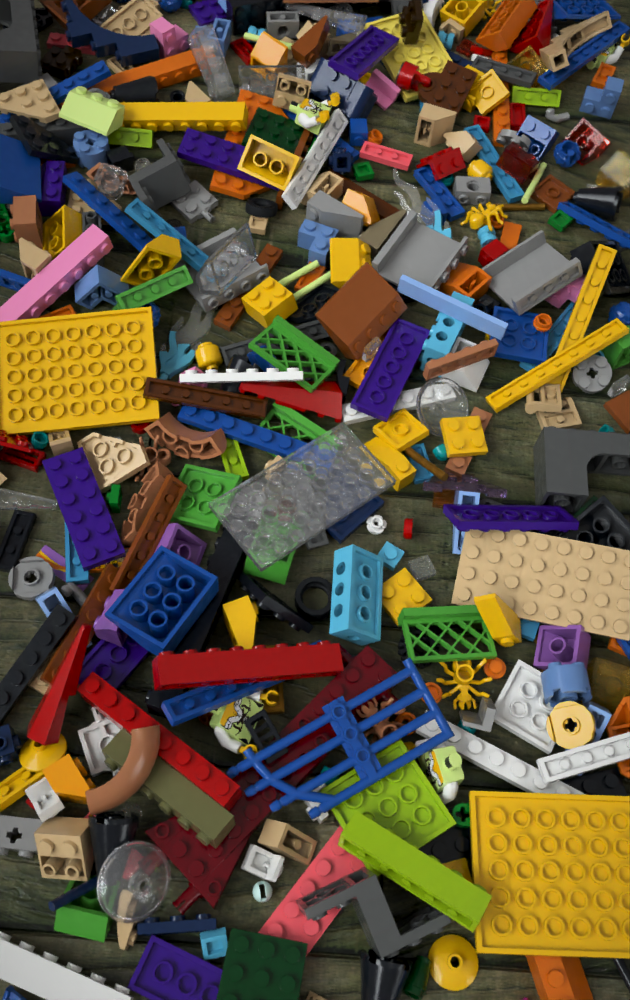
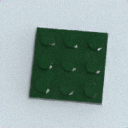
M258 107L243 138L242 146L246 147L250 134L294 154L304 128L291 119Z
M231 928L217 1000H298L308 944Z

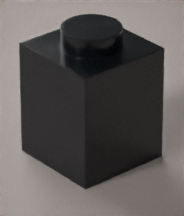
M125 145L106 151L107 163L113 173L120 175L134 170L133 162H135V157L132 151H129Z

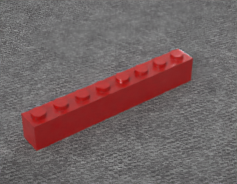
M328 640L318 642L317 645L301 642L297 643L296 646H288L287 643L275 645L273 648H266V645H256L252 649L236 646L230 648L229 651H221V648L207 649L206 652L199 653L196 649L183 651V654L163 651L152 661L155 691L336 676L344 671L340 644H331V641Z
M92 671L77 688L83 700L118 728H123L130 735L132 729L160 725L158 757L227 811H230L243 794L241 787L95 672Z

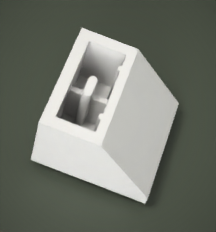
M458 336L451 353L477 344ZM488 359L481 360L443 374L441 379L477 392L490 361Z

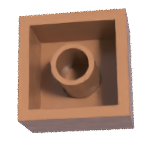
M36 195L13 196V204H10L11 216H13V218H10L11 230L15 231V243L19 244V239L22 237L28 242H33L38 248L43 249V220Z

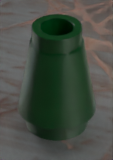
M417 955L402 991L405 995L416 1000H422L423 995L427 993L431 961L426 957Z

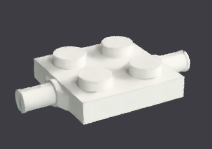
M92 707L91 711L95 721L90 726L78 730V735L91 776L95 777L105 772H112L114 777L119 770L113 771L104 763L106 759L102 750L121 729L106 717L104 718L100 712L97 714L96 709Z

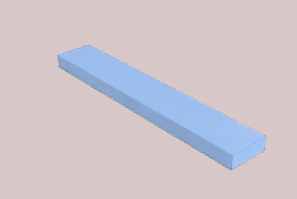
M402 274L399 279L397 292L499 340H502L508 323Z

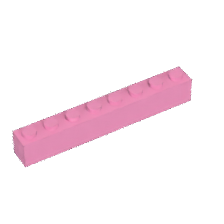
M92 224L0 307V322L38 318L45 309L52 305L64 292L68 291L77 280L81 279L91 267H94L102 257L111 251L113 244L109 236Z

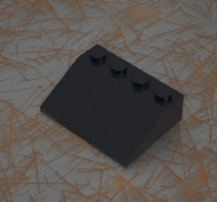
M588 241L570 251L571 260L577 257L581 261L582 271L586 276L599 244L618 250L602 290L608 295L630 293V274L616 241Z
M604 495L575 518L580 522L578 530L560 531L555 535L556 537L630 551V523Z

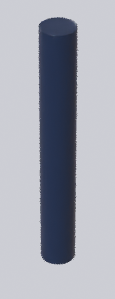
M97 876L49 901V909L52 912L101 886L103 881H99Z

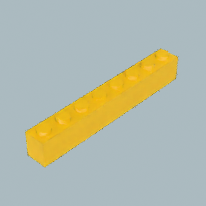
M119 102L125 105L123 125L121 127L154 130V132H186L187 127L201 132H239L247 130L249 112L245 102Z

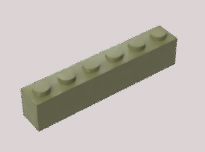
M123 728L102 750L106 759L104 763L113 771L116 769L120 771L130 751L132 736ZM157 756L150 775L140 787V792L148 800L151 801L154 798L159 802L158 807L165 814L170 815L172 813L178 818L177 822L185 830L188 831L191 828L196 832V837L205 846L211 844L214 848H217L236 825L234 815Z

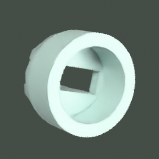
M259 881L254 885L252 890L254 899L257 902L264 903L271 898L272 887L267 881ZM264 884L265 898H261L259 885Z

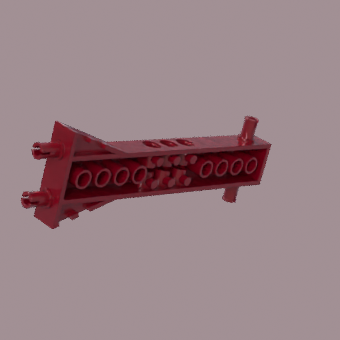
M340 644L344 671L339 673L279 732L280 737L283 738L324 715L321 707L343 695L347 702L397 672L368 645L357 656L353 657ZM396 685L375 696L378 704L388 701L391 697L394 698L392 703L398 701L391 693ZM367 701L351 710L357 723L361 722L364 718H361L356 710L358 709L364 714L361 711V707L365 705L369 708ZM330 723L289 745L287 747L289 752L270 764H267L265 760L261 762L273 773L332 739L336 734ZM333 750L281 780L296 788L299 787ZM254 767L240 772L232 779L241 787L243 794L229 811L234 815L236 825L217 848H214L211 844L208 846L202 844L197 839L196 832L191 828L187 831L179 825L176 816L145 831L147 836L154 842L155 849L138 865L149 877L166 859L167 861L170 860L189 881V887L172 902L178 908L185 901L178 909L182 915L199 898H204L215 910L251 835L272 815L273 812L269 805L285 795L284 792L270 785L264 790L258 791L257 794L247 797L244 790L262 779V776Z

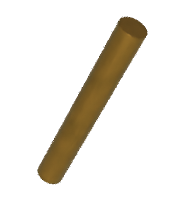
M503 203L504 207L502 208L503 211L545 210V203Z
M406 448L405 454L440 480L446 481L448 479L447 473L412 448Z

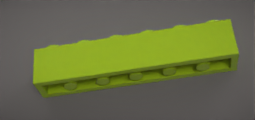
M357 810L340 835L338 846L466 929L474 932L492 898V895L488 894L482 886L469 882L460 872L453 869L450 870L442 865L436 857L423 853L414 843L404 841L396 836L395 832L390 828L380 826L374 822L372 817L365 813L361 814Z

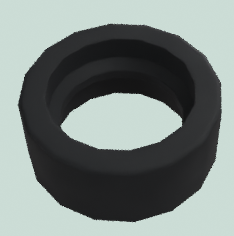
M321 577L304 579L295 591V607L298 613L311 621H320L327 618L331 613L332 584L327 579ZM310 588L322 589L328 596L327 605L320 610L307 608L302 598L304 592Z

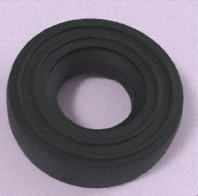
M251 198L246 202V212L250 215L262 218H270L277 215L278 205L272 200Z

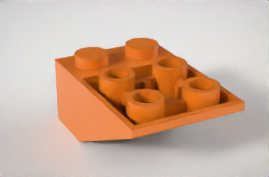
M459 262L456 269L451 270L448 280L440 285L439 291L449 296L455 291L475 299V303L488 292L492 277L477 266Z

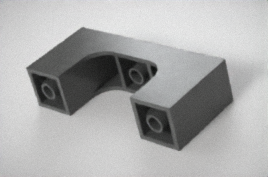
M0 0V24L8 27L0 30V82L31 83L39 80V76H42L34 0Z
M549 426L543 427L533 447L535 505L561 506L569 514H575L589 496L588 473L630 476V434L597 432L596 430L586 431L575 428L564 429Z

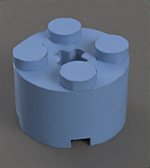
M90 129L76 132L74 134L73 147L75 154L79 157L77 164L82 168L83 166L87 167L88 170L92 169L99 162L106 167V151L110 150L107 136Z
M552 662L548 664V669L540 675L546 705L550 702V706L554 708L561 702H578L581 700L585 704L592 699L588 672L583 662L562 665L561 662Z

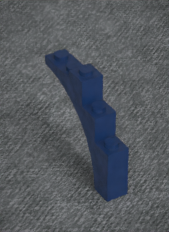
M63 0L60 2L63 13L66 12L67 31H65L67 41L71 42L73 48L90 45L92 52L95 51L97 58L115 54V58L117 61H120L122 68L159 59L160 48L154 34L131 36L112 32L88 19L77 8L73 0Z

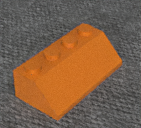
M503 0L475 39L476 42L495 52L509 50L514 40L518 38L519 33L537 9L535 1Z
M525 955L540 1000H594L579 957Z

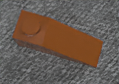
M327 15L291 46L293 59L306 69L318 59L330 30Z

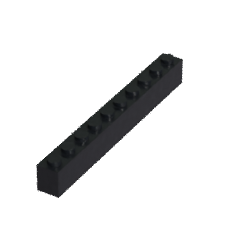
M232 512L229 520H225L222 528L223 534L216 539L214 554L209 555L207 560L208 567L206 569L218 577L219 591L175 648L174 654H183V651L196 649L198 653L206 651L223 611L222 604L227 602L255 536L256 519ZM154 688L153 690L150 689L145 698L149 713L167 719L161 708L162 702L186 693L190 688L155 691Z

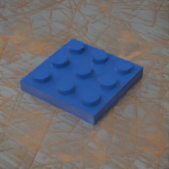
M494 306L492 316L508 323V327L502 340L491 335L489 336V340L495 338L499 343L493 357L536 365L546 361L549 331L541 332L533 326V320L539 314L525 312L519 316L510 308Z

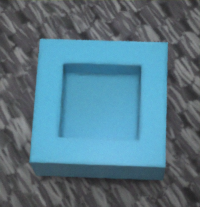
M386 541L378 556L384 558L383 566L394 571L405 552Z
M225 927L200 932L204 961L226 956L228 941Z

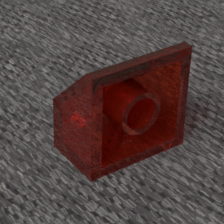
M584 117L564 139L578 144L581 156L577 162L581 166L599 158L612 144Z
M514 142L505 148L496 163L498 167L522 185L536 173L540 164L535 156L528 154L519 144Z

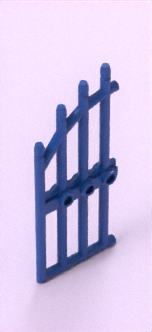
M411 657L402 661L406 667L405 669L347 702L343 695L321 707L324 715L257 753L251 747L243 751L246 759L239 762L236 766L230 767L226 774L229 778H233L240 772L254 767L262 776V779L244 790L247 797L253 796L258 791H262L271 785L285 793L279 800H275L269 805L272 812L282 809L283 806H287L297 799L321 803L318 807L315 806L308 812L310 818L314 819L319 817L321 813L336 807L455 735ZM411 676L417 690L357 723L351 712L352 709ZM421 698L424 699L429 708L428 712L369 745L363 734L365 730ZM435 719L442 732L381 767L375 753ZM330 723L336 734L332 739L273 773L261 762ZM339 745H342L348 756L344 761L297 788L281 780ZM354 767L360 778L358 782L336 795L312 791Z

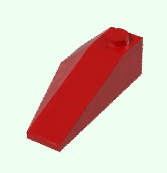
M544 0L538 3L537 9L534 11L530 21L527 22L526 26L522 29V33L512 43L511 52L531 58L538 55L541 56L539 50L550 43L553 0Z

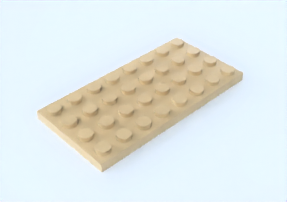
M470 530L465 532L451 600L452 605H475L474 597L496 593L520 619L560 627L582 625L587 633L630 641L629 550L530 531L510 530L509 532H503L500 530H490L489 532H483L480 530Z

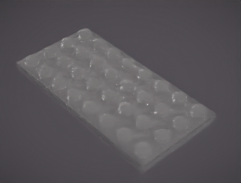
M342 422L211 501L209 508L260 572H262L395 485L396 480L350 428Z

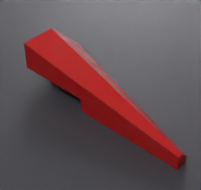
M323 381L312 393L296 382H241L239 386V391L243 394L250 392L258 394L257 398L259 399L264 397L275 399L276 404L301 412H317V416L321 418L325 415L330 416L337 423H340L342 420V391L336 381Z
M82 623L27 726V738L44 746L59 742L69 696L76 695L92 625Z

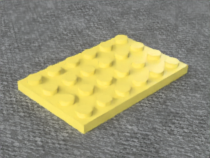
M423 9L424 20L417 45L404 44L403 37L400 34L399 14L365 23L364 30L373 25L400 39L398 45L381 59L394 83L399 69L405 61L419 66L418 72L423 75L431 72L442 73L447 61H452ZM400 88V94L405 103L418 99V92L412 89L406 91Z

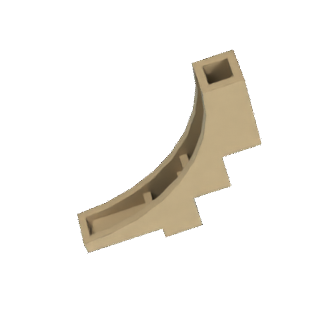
M606 10L578 24H572L559 30L560 35L549 40L551 45L539 50L543 66L552 72L569 66L568 57L577 47L592 37L612 28L609 11Z

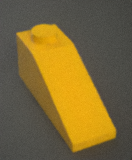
M377 436L360 447L397 492L414 481L417 471L403 454Z
M496 593L474 597V603L491 637L500 646L511 647L515 643H522L520 618Z

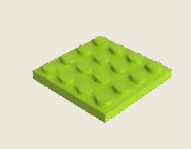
M400 739L375 756L381 767L409 750ZM415 760L330 809L343 830L357 810L361 814L365 813L372 817L374 822L380 826L390 828L395 832L396 836L404 841L414 843L418 849L456 825V821ZM355 769L321 789L320 793L336 795L358 782L360 778ZM363 862L368 870L376 874V877L381 875L380 872Z

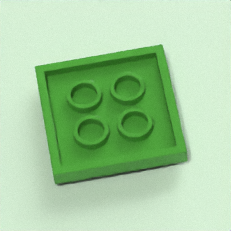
M185 464L178 479L186 484L187 488L170 521L218 533L242 483V478L240 475Z

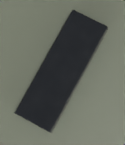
M14 510L0 545V571L9 573L13 566L15 568L19 564L37 518L35 513Z

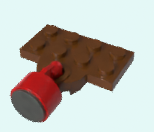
M448 60L442 73L431 72L423 75L418 72L419 66L408 61L403 62L396 77V86L406 91L412 89L418 92V99L422 103L425 102L457 112V118L478 73Z

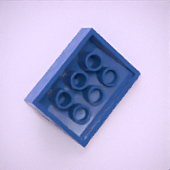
M553 0L552 21L560 20L565 22L573 20L579 22L606 10L609 11L611 20H620L621 16L605 0Z
M0 134V204H12L13 196L36 195L38 203H42L41 159L29 156L20 140Z
M161 545L108 609L105 617L143 648L156 656L163 651H174L219 591L218 577Z

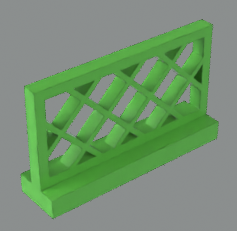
M183 265L116 295L117 304L112 310L140 308L194 282L186 265Z
M279 315L273 319L271 325L248 345L251 350L274 367L279 368L281 372H286L289 366H297L299 371H303L302 367H311L312 372H303L304 381H295L310 393L328 376L331 377L335 373L340 362L338 358ZM269 333L274 335L276 338H269ZM266 343L267 348H260L256 344ZM271 344H280V349H272ZM284 344L293 350H286ZM273 354L282 355L283 360L275 359ZM286 355L295 356L296 361L287 360ZM300 356L304 357L308 361H301ZM315 367L319 368L324 373H316ZM305 378H313L314 384H309L305 381Z
M275 402L272 404L273 408L267 414L265 420L259 425L263 428L267 425L266 429L272 431L283 430V435H285V429L294 428L297 430L298 436H293L292 438L298 440L310 438L315 446L317 443L319 444L318 447L333 451L338 455L343 449V441L292 408L276 404ZM273 416H276L281 420L282 425L270 427L269 421ZM283 458L284 464L293 470L301 469L306 478L314 484L323 473V471L318 470L312 476L306 472V465L293 463L289 459Z
M476 605L403 608L397 618L399 627L402 626L408 658L411 657L414 664L481 660L484 658L495 659L497 657L493 638ZM472 623L482 624V634L470 627ZM452 624H458L464 631L459 635L449 627ZM437 625L443 632L440 636H437L429 630V627ZM415 626L422 633L417 638L410 633L409 627ZM466 631L477 638L474 645L463 638ZM445 633L456 639L453 646L441 639ZM424 634L435 641L431 648L420 640ZM481 641L488 646L489 652H482L475 646ZM460 642L470 650L468 653L462 654L455 649V646ZM437 643L448 650L446 655H440L433 650ZM416 644L427 652L425 656H415L413 648Z

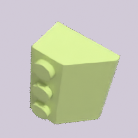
M77 86L69 91L59 112V117L108 136L123 125L125 105L120 104L115 99L105 98L100 93L90 92L85 87Z

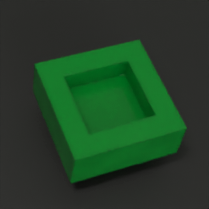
M369 161L353 164L352 171L357 182L374 179V171Z
M559 209L549 218L547 223L561 233L572 224L573 218Z
M112 484L111 492H107L106 503L110 505L112 513H120L123 493L121 486L117 484Z

